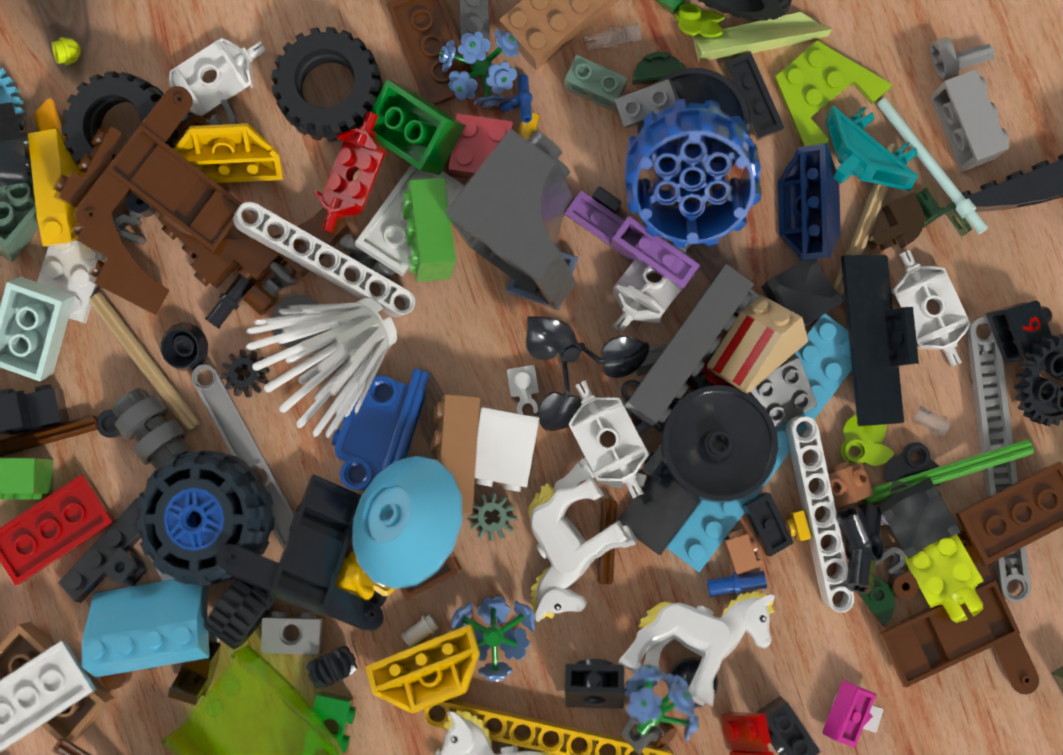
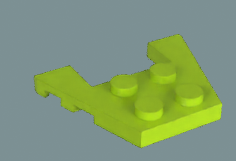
M816 41L774 78L784 105L792 117L796 133L800 136L804 147L826 144L830 140L811 118L849 85L853 84L871 105L892 87L888 81L819 41Z

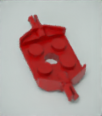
M367 111L360 129H353L336 136V138L343 141L323 193L316 190L314 192L323 207L327 209V216L321 227L325 231L333 233L338 217L343 219V216L358 215L363 211L382 164L386 149L375 137L376 133L372 132L379 117L372 112ZM359 170L358 178L353 181L354 174Z

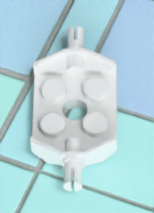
M220 38L170 70V88L182 86L187 89L193 99L192 107L188 113L204 117L203 115L219 106L221 100L230 99L248 86L254 88L251 62L267 51L261 41L246 50L245 47L241 49L234 43ZM208 70H215L217 72L216 80L211 83H205L203 81L204 73Z
M686 244V248H675L688 256L686 250L691 244ZM636 258L613 287V295L623 313L614 323L613 327L623 333L633 320L660 323L662 315L682 289L661 276L662 280L657 283L648 281L646 277L651 273L657 272Z
M911 250L899 254L906 268V273L892 289L891 294L895 295L900 308L913 307L917 349L942 350L948 359L950 367L962 363L955 347L958 346L957 342L967 332L971 323L946 269L916 264ZM933 299L939 303L940 311L937 315L930 314L927 311L926 303L928 300Z
M585 380L581 384L575 385L583 401H581L582 405L574 414L569 426L597 481H622L629 489L632 498H635L644 493L636 480L635 474L650 454L630 419L622 399L595 397ZM605 431H611L616 436V443L611 448L604 447L600 442V437Z

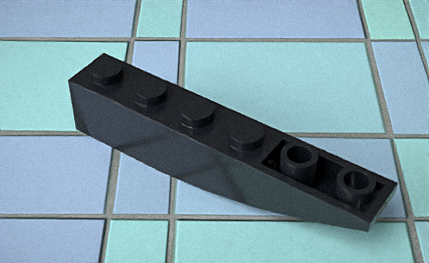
M1063 154L1058 156L1059 161L1052 164L1045 160L1032 166L1033 171L1023 174V171L1020 170L1006 176L1007 181L997 184L996 180L980 186L981 191L971 194L970 190L961 194L965 199L972 201L976 206V212L1009 210L1063 198ZM954 203L947 206L949 212H957L955 210L957 206Z

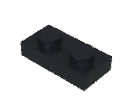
M764 492L742 505L766 556L771 557L794 543L770 492Z

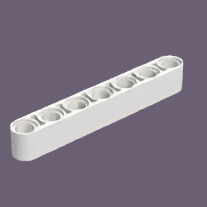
M246 202L236 211L233 219L238 230L359 299L364 297L372 298L384 308L381 311L395 318L402 317L414 309L415 298L410 291L253 202ZM244 211L253 213L256 220L255 223H245L241 213ZM268 226L278 227L281 231V237L279 239L270 237L267 231ZM295 240L305 243V253L295 251L293 247ZM324 254L330 258V268L320 265L319 255ZM345 269H351L355 272V282L346 280L344 276ZM370 283L379 285L381 289L380 296L371 294L369 291ZM395 297H401L404 300L405 308L403 311L395 307Z
M796 416L787 422L786 435L802 510L805 512L812 539H809L820 595L827 607L836 612L844 613L852 608L854 594L846 588L848 566L839 523L836 519L837 514L817 423L812 418ZM803 421L807 426V432L804 436L800 437L796 432V428ZM810 450L813 454V459L810 464L805 465L802 456L805 451ZM813 478H816L819 482V487L815 492L811 493L808 484ZM822 506L825 510V515L821 520L817 521L814 513L818 507ZM829 534L831 538L830 545L822 549L820 541L823 536ZM835 563L837 566L835 574L828 576L826 573L829 564ZM841 591L842 600L838 604H833V595Z

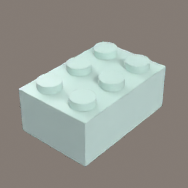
M24 277L8 281L0 306V368L37 381H42L54 374L75 295Z

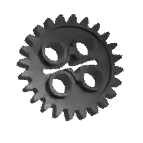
M1059 333V335L1050 334L1049 339L1042 337L1041 346L1033 344L1034 352L1032 354L1025 353L1027 362L1019 363V366L1023 369L1022 373L1015 375V377L1020 379V383L1014 386V389L1020 390V393L1014 397L1015 400L1021 402L1018 409L1024 411L1023 416L1030 418V421L1048 427L1051 424L1058 426L1060 420L1063 421V386L1041 377L1039 373L1041 371L1063 381L1062 333Z

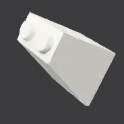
M487 408L481 409L477 437L475 484L492 487L493 481L504 483V489L517 492L521 491V486L527 487L539 418Z

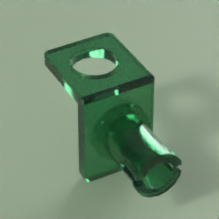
M927 187L915 194L926 217L923 229L946 214L960 236L963 237L972 230L966 219H962L955 210L957 206L954 203L946 208H940Z

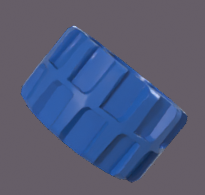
M678 99L674 101L672 107L658 114L651 111L644 117V127L638 136H631L628 140L624 177L628 208L632 213L638 212L644 221L646 233L652 237L658 234L663 238L674 242L675 247L686 248V244L700 243L712 246L719 243V238L732 230L740 231L747 224L746 215L752 205L760 202L762 191L760 185L761 165L758 150L748 134L745 121L740 116H729L720 109L718 102L712 100L699 104L686 103L685 99ZM704 135L717 138L729 146L722 142L706 145ZM680 137L679 145L677 146L668 142L672 139ZM691 142L700 144L694 150L686 148V145ZM666 156L674 159L669 164H664L660 161ZM715 156L725 158L720 163L711 162V159ZM735 159L737 167L744 168L740 179L733 177L729 181L727 174L732 167L731 160ZM654 161V169L657 174L654 177V186L651 187V181L647 178L640 180L639 173L641 168L650 169ZM689 170H696L699 172L698 175L694 177H688L687 175H685V173ZM715 183H720L724 185L719 190H713L710 188ZM664 184H671L674 186L671 190L668 191L660 189V187ZM689 197H696L698 199L695 203L685 202ZM676 201L679 202V208L669 206ZM709 201L710 203H713L705 207V202Z

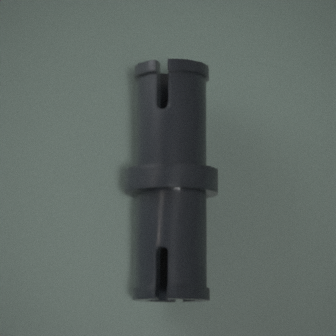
M238 274V277L227 291L218 296L220 300L205 319L220 329V326L234 309L237 311L240 307L238 303L254 284L241 274Z

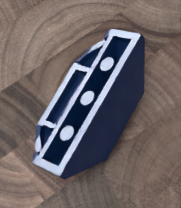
M827 144L798 147L794 154L795 156L778 180L779 236L801 260L831 258L841 234L839 182L833 178L837 170Z

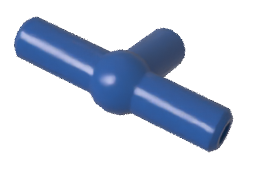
M521 74L517 78L519 94L501 102L499 109L502 113H506L520 107L521 120L528 123L532 120L531 102L533 97L530 93L528 75Z

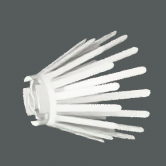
M364 297L356 303L288 306L290 309H282L278 312L281 314H303L254 321L253 323L257 325H269L250 328L246 331L249 334H255L282 328L285 332L249 343L246 346L248 350H254L277 342L285 344L329 330L258 361L252 366L253 370L257 371L283 359H286L287 364H293L319 351L264 386L265 392H271L316 364L299 377L298 382L305 385L279 407V411L284 413L342 365L315 393V402L296 423L297 428H302L331 395H335L349 379L314 429L313 437H317L334 413H336V417L326 432V438L332 434L333 430L336 431L343 417H347L356 402L355 413L358 412L386 351L397 341V331L391 317L389 316L383 320L378 312L384 308L372 298Z

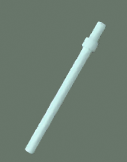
M887 98L880 100L877 106L902 138L910 143L909 147L911 149L916 147L917 157L957 206L955 210L961 218H966L978 234L983 233L988 226L976 213V206L970 199H965Z

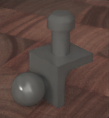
M348 233L341 237L339 246L343 250L351 252L349 257L387 279L393 276V270L355 246L356 238L352 234Z

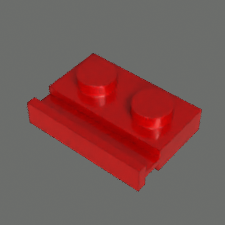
M728 712L721 714L724 735L726 736L727 743L732 745L733 751L729 752L730 755H774L773 752L769 751L768 747L771 739L765 713Z

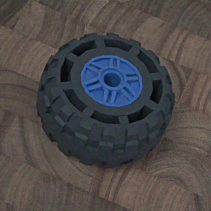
M189 452L166 461L164 466L154 471L147 479V487L144 492L140 493L137 501V507L140 509L139 518H135L136 531H140L142 538L140 546L144 554L152 558L153 566L162 574H168L174 578V581L183 584L198 586L218 584L235 578L220 570L217 565L216 555L223 546L233 544L259 555L265 553L270 543L268 542L270 532L274 530L275 517L272 516L271 505L274 503L271 493L267 492L263 484L264 479L256 470L246 464L247 462L224 452Z

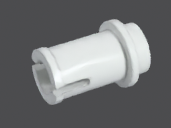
M431 614L427 616L422 615V620L401 633L404 641L410 648L430 634H436L439 625Z

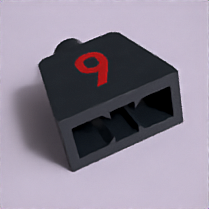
M1037 300L1015 304L986 313L1004 364L1027 360L1025 353L1032 354L1034 352L1032 345L1037 344L1041 346V338L1049 339L1051 331L1048 322L1052 320V312L1045 306L1041 307L1040 302Z

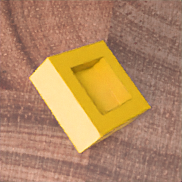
M804 510L788 513L790 519L786 520V525L790 536H795L796 541L812 539Z

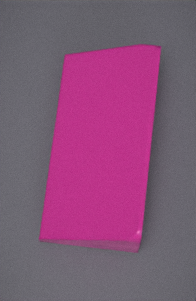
M843 680L822 733L837 742L855 748L877 694Z

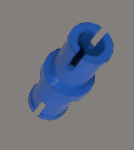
M764 570L742 575L732 573L730 577L707 579L710 598L732 593L738 596L745 591L767 589Z

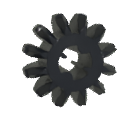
M240 349L239 359L231 353L229 359L233 363L231 365L225 362L222 364V367L229 370L228 373L221 374V379H230L226 383L225 388L227 390L234 388V395L238 397L243 391L245 397H252V388L260 394L262 388L258 384L260 382L263 384L269 383V380L263 378L262 374L270 373V368L265 367L256 371L253 370L252 366L254 363L265 358L260 357L257 359V352L253 350L247 356L246 350ZM247 366L248 371L251 372L249 378L240 375L242 369L247 370Z
M341 646L308 662L306 669L308 671L307 675L310 681L313 682L314 687L322 689L354 674L358 667L353 652L351 653L349 647Z

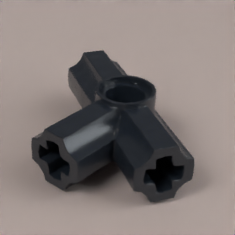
M868 503L848 506L836 515V519L846 539L845 553L849 560L846 588L860 594H867L873 590L876 561L881 560L883 557V542L879 536L882 513L878 506Z

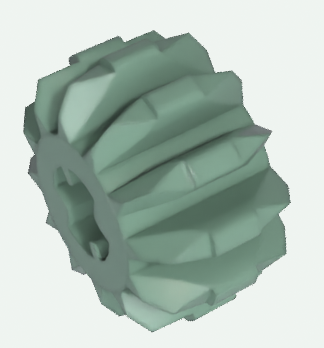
M492 492L491 503H488L487 497L483 494L480 496L484 504L483 506L473 502V508L479 510V513H473L469 518H478V522L471 524L470 527L475 529L481 525L482 529L478 533L479 538H482L487 530L489 531V541L494 540V531H497L500 539H504L505 534L501 528L504 527L510 532L513 531L514 528L507 524L506 521L517 520L515 515L507 516V512L515 509V506L512 504L506 508L503 507L508 499L506 496H503L500 502L496 503L497 493ZM496 509L500 512L497 515L501 517L500 522H493L490 525L485 520L488 518L485 517V513L487 510L492 512Z

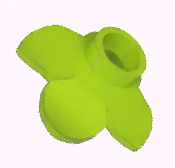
M691 3L680 5L679 10L676 11L675 19L679 22L678 27L685 34L694 36L700 33V35L709 38L719 37L723 34L722 28L717 24V22L725 18V15L712 10H701L700 6Z
M856 415L848 419L843 428L845 441L840 447V455L844 462L848 461L850 465L865 462L871 466H878L889 461L893 457L894 452L882 444L887 424L858 426ZM852 446L858 448V455L855 457L849 452Z

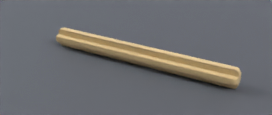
M891 143L887 150L893 154L901 146ZM873 183L845 255L863 254L889 189L888 186ZM841 265L833 283V288L844 300Z
M99 292L89 299V303L185 430L190 432L200 425L199 419L105 295Z

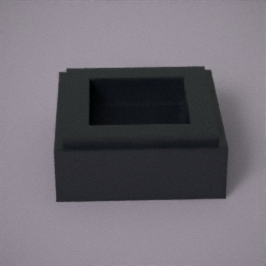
M598 186L592 194L594 200L613 213H617L621 206V200L601 186Z

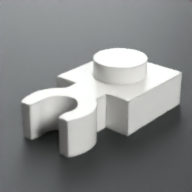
M530 365L507 369L511 398L520 397L517 413L523 415L522 407L525 404H530L533 407L534 414H537L538 405L531 397L533 394H539L535 366Z

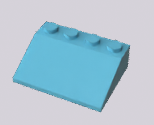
M170 579L94 593L82 638V668L95 677L209 658L208 631L205 629L208 618L207 585L183 584Z

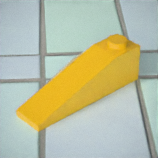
M58 129L28 133L36 214L43 246H57L74 243L75 241L71 240L74 235L71 229L76 221L74 218L76 209L54 198L56 190L53 189V186L60 174L65 175L69 171L79 175L81 171L78 170L77 164L73 161L72 153L66 150L65 141Z

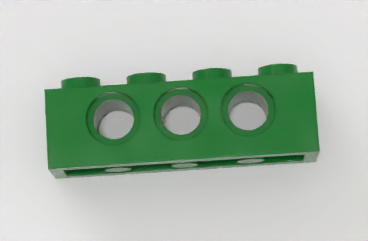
M323 691L316 694L303 755H319L318 751L320 748H328L332 755H341L342 752L347 753L350 735H346L348 724H353L357 707L352 706L354 698ZM334 719L339 725V730L335 733L327 731L325 720Z

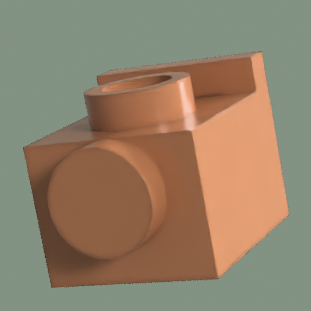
M744 528L728 533L729 538L724 539L723 544L733 573L740 574L764 566L763 560L756 559L755 557L756 554H759L755 539L753 537L749 538Z

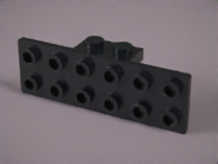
M844 255L841 257L857 425L872 426L904 423L899 367L919 364L913 307L893 309L887 255Z
M660 445L655 452H652L647 457L645 466L642 468L650 477L641 489L644 493L635 497L618 519L623 526L628 525L631 528L635 537L658 555L665 551L702 502L701 499L683 490L670 476L663 461Z

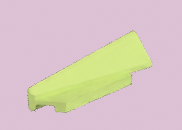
M797 12L774 20L768 19L767 21H757L722 29L723 34L719 37H704L700 33L692 37L698 62H704L724 57V60L750 51L751 53H757L828 37L832 29L830 26L821 25L802 12Z

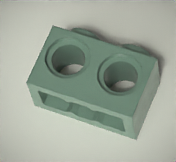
M576 55L564 80V89L615 111L617 107L615 99L622 96L628 78Z

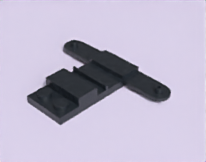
M312 474L303 498L297 506L279 563L233 544L223 546L216 555L217 565L223 572L267 590V593L316 614H325L369 632L377 630L384 621L383 611L378 605L335 587L353 533V519L362 495Z

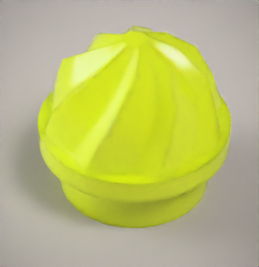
M60 37L59 41L52 42V50L57 64L64 63L67 66L78 60L81 48L75 40Z

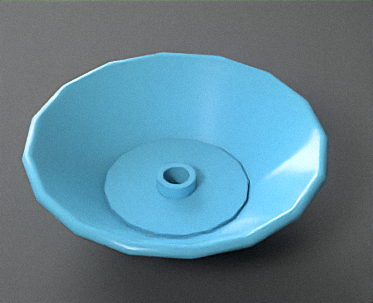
M414 456L395 461L378 473L361 496L353 519L352 545L360 568L375 583L397 589L417 585L438 571L454 549L462 524V495L454 475L438 460Z

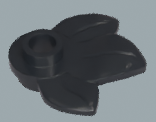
M918 442L909 443L903 448L900 455L892 457L887 462L884 469V480L896 481L937 468L939 465L930 459V452L924 444ZM913 451L919 454V459L916 462L911 460V453Z

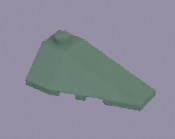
M32 170L27 171L28 183L0 186V255L11 262L27 246L39 228Z

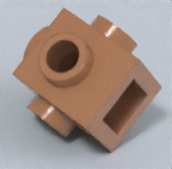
M848 461L832 466L834 472L829 473L828 476L835 508L860 501L874 494L869 483L868 474L861 462L850 465Z

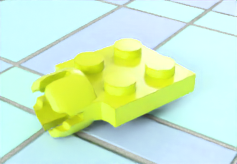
M957 534L926 546L918 554L910 558L905 554L906 564L917 580L931 608L936 605L944 606L954 622L968 620L960 606L966 603L973 617L983 609V603L975 590V587L983 582V579Z

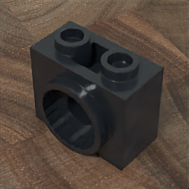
M585 659L578 661L576 664H566V707L624 709V665H615L610 661L602 659Z
M781 696L757 711V713H765L771 744L779 755H818L821 752L789 703Z

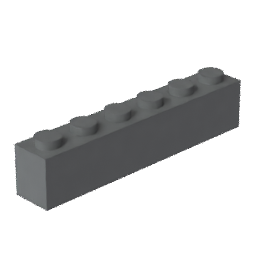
M725 264L624 407L650 426L655 425L658 421L663 423L672 411L668 406L674 397L679 400L689 387L685 384L686 380L690 375L695 377L705 363L701 359L705 353L709 352L712 354L721 340L717 337L722 329L728 331L737 319L733 314L738 306L744 308L753 296L749 291L754 283Z

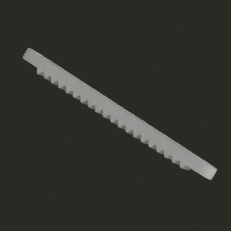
M987 317L972 321L967 330L969 348L967 353L970 357V378L973 381L974 411L977 414L976 423L978 425L977 434L980 438L978 442L981 447L980 454L1013 444L1003 358ZM979 324H985L990 330V335L986 340H982L976 335V328ZM1015 460L983 470L984 474L982 477L985 481L984 491L986 492V498L1018 482ZM1026 546L995 561L993 566L996 572L997 584L1004 599L1011 602L1024 601L1031 591ZM1013 579L1018 580L1021 584V591L1015 596L1010 595L1007 590L1008 583Z

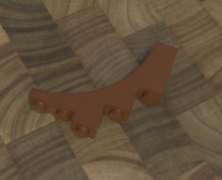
M112 126L105 127L104 130L99 129L92 140V144L95 146L90 156L85 154L79 163L78 170L81 171L80 174L69 171L65 175L60 174L53 186V189L56 190L53 197L76 209L110 164L122 132ZM112 213L95 230H85L75 221L71 232L74 233L71 240L102 255L100 260L96 259L89 270V275H91L89 281L145 311L157 315L169 289L152 279L133 260L119 237L113 222Z
M324 207L312 218L297 226L331 247H334L341 237L350 230L348 225L339 217L333 233L321 229L327 216V209ZM163 215L158 217L164 224L161 229L171 239L175 240L178 237L184 243L181 248L191 258L195 259L198 256L191 266L197 271L194 276L205 286L210 283L218 288L239 265L241 266L238 268V271L249 281L255 278L257 281L262 282L272 271L270 268L271 263L274 261L281 262L283 259L285 261L282 265L293 276L298 272L305 277L310 272V270L255 239H222L214 252H210L192 237L183 235L162 219ZM281 234L272 236V238L279 239ZM300 240L293 242L295 251L298 253L306 252L305 243ZM324 254L319 255V261L325 256Z

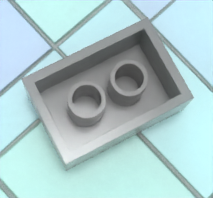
M977 69L944 81L930 95L961 173L991 162L1009 149L1008 134L999 124L997 107L993 102H990L986 93V81L982 76H979Z

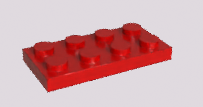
M81 474L0 527V562L15 586L20 585L113 524L115 520L87 476Z

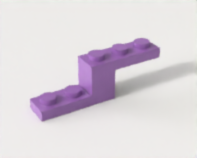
M583 191L579 192L565 212V216L631 262L637 258L682 290L700 266L658 235L655 237L650 236L645 232L644 226L630 216L623 220Z

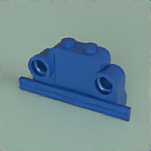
M414 368L409 385L395 381L387 376L374 377L366 394L367 396H365L358 412L355 413L356 402L347 417H343L341 430L336 429L331 445L335 446L336 456L340 460L345 461L340 469V479L347 488L365 492L378 473L395 461L407 458L427 395L425 389L430 373Z

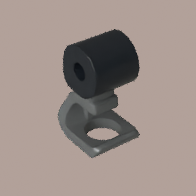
M132 192L126 201V207L130 214L119 216L114 220V225L121 238L144 245L147 242L145 238L141 235L126 232L125 228L128 225L141 226V218L151 217L156 210L150 208V205Z

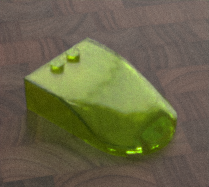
M249 645L235 651L230 656L234 661L181 727L164 737L161 741L175 755H344L337 740L303 696L279 671Z

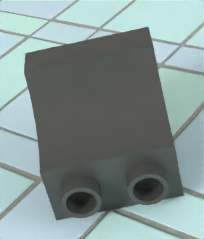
M510 128L445 211V215L469 248L556 310L577 284L559 248L561 223L568 206L573 200L565 180L570 174V170L558 159L562 154L561 149L548 137L538 131H534L529 139L526 140Z

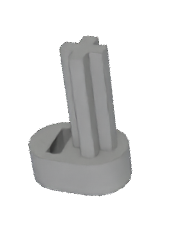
M947 37L933 41L930 44L931 58L937 75L941 79L957 75L960 69L995 58L993 54L995 49L991 47L990 43L959 53L955 52L951 40Z

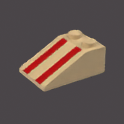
M760 295L741 311L707 364V369L748 394L808 342L803 318Z

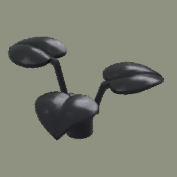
M528 316L525 341L528 353L533 358L539 360H549L559 354L563 370L564 394L550 392L539 405L538 418L542 428L546 431H556L570 427L571 419L582 405L580 397L570 395L567 362L576 361L581 351H583L597 363L603 364L605 375L613 378L625 377L635 372L643 364L649 352V343L631 336H617L604 344L601 350L602 357H598L584 343H578L572 328L567 323L549 317Z

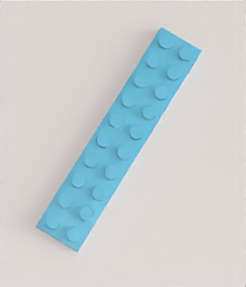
M827 314L817 319L807 333L808 342L794 353L800 358L817 402L816 407L798 416L810 417L813 420L852 370L848 330ZM788 421L775 427L778 436V455L773 471L765 483L755 492L736 501L715 503L702 500L668 545V550L697 572L702 570L728 533L745 513L742 505L757 497L790 453L786 435V424ZM803 421L796 428L797 434L802 437L807 430V426Z

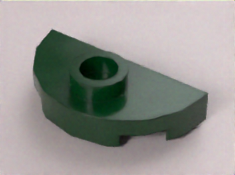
M654 52L646 55L637 64L633 72L632 85L658 82L666 75L686 69V67L668 52Z
M874 577V586L870 593H856L878 621L885 626L892 618L894 612V595L889 585L880 578Z

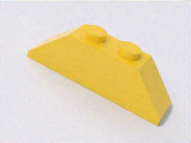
M248 123L190 126L173 148V150L216 183L283 180L284 177L280 153Z
M467 625L365 666V670L373 695L414 714L466 693L480 655V650L472 625Z

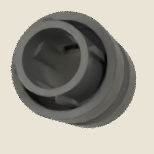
M137 388L124 395L114 404L113 413L118 418L115 422V427L125 440L135 438L138 441L133 451L144 465L152 464L156 470H159L165 465L166 461L189 453V447L184 441L187 433L177 420L174 419L167 422L164 419L168 408L158 395L150 396L146 390Z

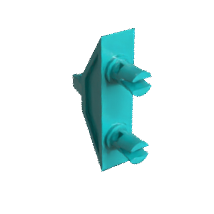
M832 105L825 123L838 162L841 164L833 178L842 184L854 175L861 181L910 191L919 175L906 164L917 156L916 147L904 153L910 144L905 142L892 154L863 130L875 118L873 112L863 117L867 107L860 108L849 119Z

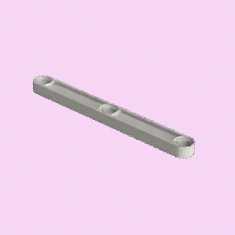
M200 365L192 373L193 384L232 456L244 460L253 470L262 468L267 473V479L263 484L267 492L271 493L274 503L271 505L272 516L275 517L273 532L284 549L285 541L290 533L288 530L295 513L229 391L225 388V384L218 371L210 365ZM210 370L213 373L212 383L206 386L201 385L198 380L200 372Z

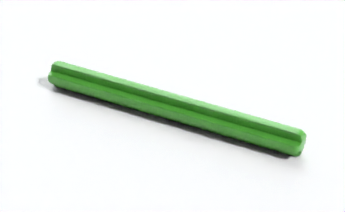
M1023 440L873 487L872 491L874 494L866 497L865 500L870 505L878 503L929 477L934 485L1029 456L1034 453V449L1030 440Z

